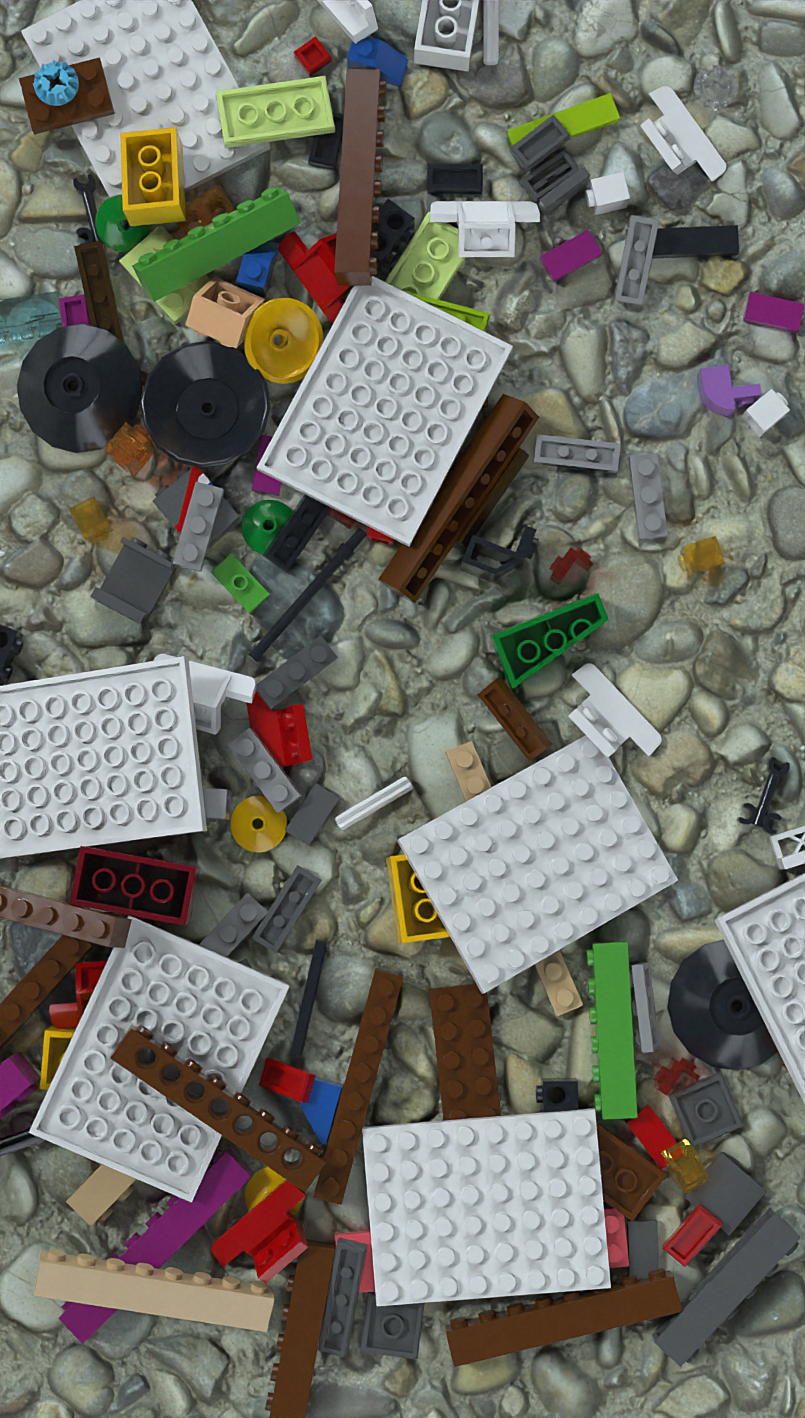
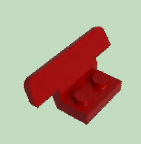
M295 231L291 232L280 243L279 252L333 325L345 303L343 296L353 288V286H338L334 273L337 233L319 239L308 250Z
M255 691L252 704L246 702L250 728L255 731L281 767H286L313 760L304 705L296 704L285 709L271 711Z
M107 961L76 963L77 1003L49 1005L50 1017L54 1027L58 1029L77 1028Z
M284 1180L214 1241L211 1247L213 1255L225 1267L244 1250L254 1259L258 1279L267 1283L308 1248L302 1223L290 1212L295 1205L306 1197V1193L288 1180Z

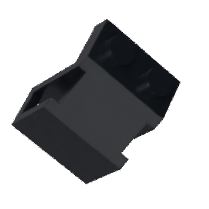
M526 525L516 552L472 535L462 561L461 571L486 581L494 582L501 576L522 566L525 558L532 559L539 541L538 538L534 537L537 529ZM476 552L502 562L504 565L495 569L471 558L473 553Z

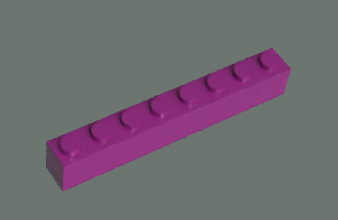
M230 1147L224 1153L218 1150L212 1156L209 1163L211 1166L206 1170L193 1201L189 1202L173 1195L166 1202L169 1208L162 1215L157 1211L145 1223L148 1228L141 1235L137 1232L133 1234L124 1244L127 1249L120 1256L114 1253L110 1258L120 1259L125 1264L131 1265L147 1263L159 1269L251 1178L253 1171ZM66 1301L61 1306L64 1312L58 1319L83 1344L118 1309Z

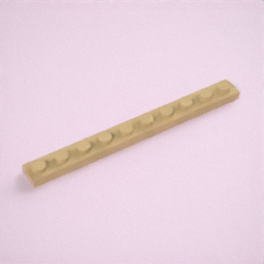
M472 741L445 752L466 801L492 788ZM560 950L534 964L556 1016L583 1006Z

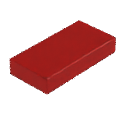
M266 1057L259 1086L299 1102L308 1103L316 1074L274 1058Z
M648 1104L637 1112V1118H629L625 1121L661 1169L684 1153Z
M699 1203L667 1239L662 1249L686 1267L721 1228L722 1221Z

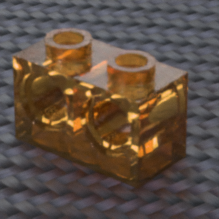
M218 185L186 203V221L175 223L182 235L186 237L190 231L188 226L192 222H200L201 226L205 227L213 223L212 220L215 216L212 213L215 209L222 208L226 210L225 213L227 214L235 211L221 185Z
M126 422L104 448L112 461L132 477L138 474L155 453L151 446L153 441L148 437L149 434L137 424L132 428Z

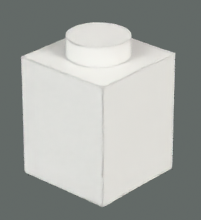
M623 172L590 180L588 190L585 191V197L588 207H593L594 215L627 208L630 196Z
M771 389L750 406L741 417L760 438L785 417L790 409L787 407L788 402L784 396L778 392L775 393Z

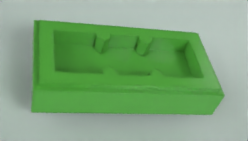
M232 553L211 571L212 575L249 614L270 596L266 589Z

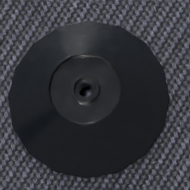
M86 324L59 327L37 340L22 361L17 382L20 411L32 432L50 446L73 453L101 450L121 438L137 417L143 393L140 368L128 346L108 330ZM77 381L78 389L71 391V383Z
M213 341L184 344L163 356L147 376L141 398L144 427L156 447L176 462L198 468L228 465L248 453L264 433L271 408L268 385L260 370H255L249 364L246 355L237 348L227 347ZM211 405L213 409L210 413H204V406Z
M724 939L702 945L683 960L671 981L667 1008L674 1034L689 1054L711 1067L738 1071L761 1065L779 1052ZM736 1000H739L741 1003V1008L738 1011L732 1009V1003Z

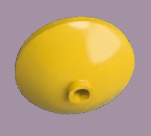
M276 298L262 304L250 317L244 333V350L249 364L255 370L259 369L266 380L279 384L293 383L303 379L324 342L322 326L315 312L303 302L292 298ZM276 334H278L279 341L277 344H275L273 341V338Z

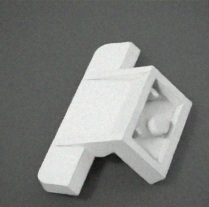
M662 86L649 93L664 115L654 123L647 119L640 126L672 171L678 175L698 162L712 182L723 175L726 170V163L673 89L669 86Z
M436 201L431 204L430 222H457L458 257H514L515 222H540V213L537 204L531 201Z
M159 654L155 657L154 661L176 657ZM189 661L196 729L217 734L221 729V705L225 698L229 697L252 704L257 688L256 682L249 676Z
M587 663L574 672L572 676L590 696L569 715V718L607 758L628 737H631L650 756L661 743V735L595 665Z

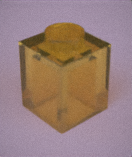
M95 496L69 509L83 538L88 543H100L109 537L108 533L114 531Z
M716 536L685 545L680 550L681 555H678L680 568L682 571L687 572L688 577L719 568L725 563Z
M687 1139L661 1153L672 1179L684 1194L709 1180L699 1154Z

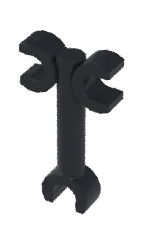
M91 174L88 175L89 184L86 187H81L77 178L73 179L76 191L82 195L90 229L82 227L76 230L78 237H89L87 242L79 245L100 240L95 227L97 208L93 191L96 184Z
M771 757L767 761L769 776L757 809L750 803H742L741 807L750 811V817L748 819L737 817V821L740 824H753L762 827V830L767 834H776L777 832L769 828L768 821L771 818L778 821L782 818L777 813L767 814L780 776L785 775L790 769V763L785 762L782 770L777 771L774 768L775 757Z

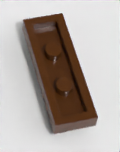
M501 677L495 679L477 694L529 762L552 745L551 741Z

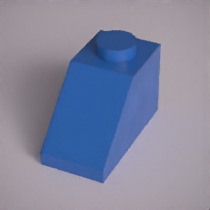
M367 36L356 44L352 41L347 57L348 69H380L382 80H386L388 84L401 87L408 64L406 57L382 40Z
M267 241L243 255L237 277L239 288L266 298L279 252V243Z
M315 1076L308 1103L301 1102L300 1107L320 1143L326 1144L343 1084Z

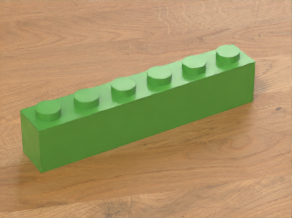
M279 187L269 188L262 192L260 198L254 201L242 202L237 206V210L230 214L223 213L216 216L212 220L213 223L205 227L193 228L188 232V236L183 239L171 240L164 244V249L141 256L138 259L139 262L132 266L145 294L155 302L301 224L288 192Z
M628 942L590 943L591 949H586L587 967L592 966V978L587 979L588 995H593L594 1007H589L590 1025L595 1024V1036H591L590 1041L591 1052L596 1054L597 1065H592L593 1083H598V1094H594L595 1112L600 1113L602 1119L637 1118Z

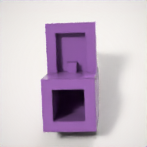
M729 365L702 368L697 374L699 394L702 402L710 411L718 415L731 416L735 410V404L738 407L752 406L762 395L760 384L732 387Z

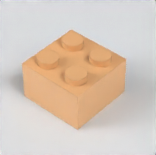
M214 276L193 296L185 326L194 329L200 335L210 336L219 340L224 346L237 348L244 341L245 328L250 317L257 308L264 304L265 299Z

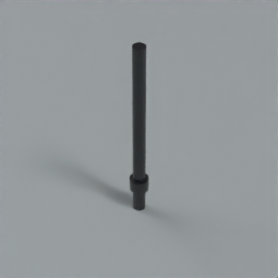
M359 527L345 544L343 542L335 550V556L248 654L257 662L343 562H348L355 554L353 551L367 536L364 530Z

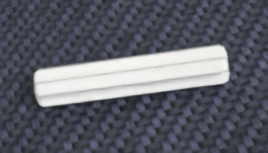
M484 0L483 62L485 65H496L499 59V0Z
M402 777L338 815L335 821L341 830H345L413 789L412 784L407 777Z

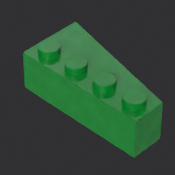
M594 593L489 636L508 685L513 689L609 619L599 593Z

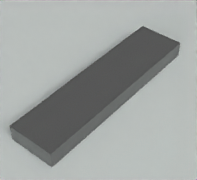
M339 1238L337 1241L318 1351L346 1358L348 1354L367 1244Z

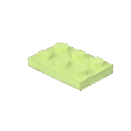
M160 225L119 262L142 287L132 265L139 262L138 259L147 253H156L164 249V244L175 239ZM205 274L155 301V303L176 325L188 315L193 296L211 279Z

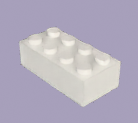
M422 0L414 47V63L469 71L480 0Z

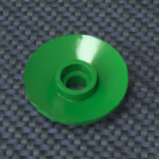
M122 194L112 196L101 204L96 214L95 227L100 240L107 247L119 252H128L149 235L151 224L129 226L128 229H122L121 223L127 219L123 212Z
M263 500L252 505L245 513L241 527L242 535L247 545L253 551L263 555L293 511L286 504L277 500ZM272 521L274 528L269 531L265 530V522Z

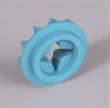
M53 60L51 63L42 64L39 71L35 72L33 86L40 100L52 106H59L68 103L74 98L78 91L79 80L74 68L72 69L65 61L61 63ZM59 76L61 83L64 85H55L51 90L52 85L47 79H56Z

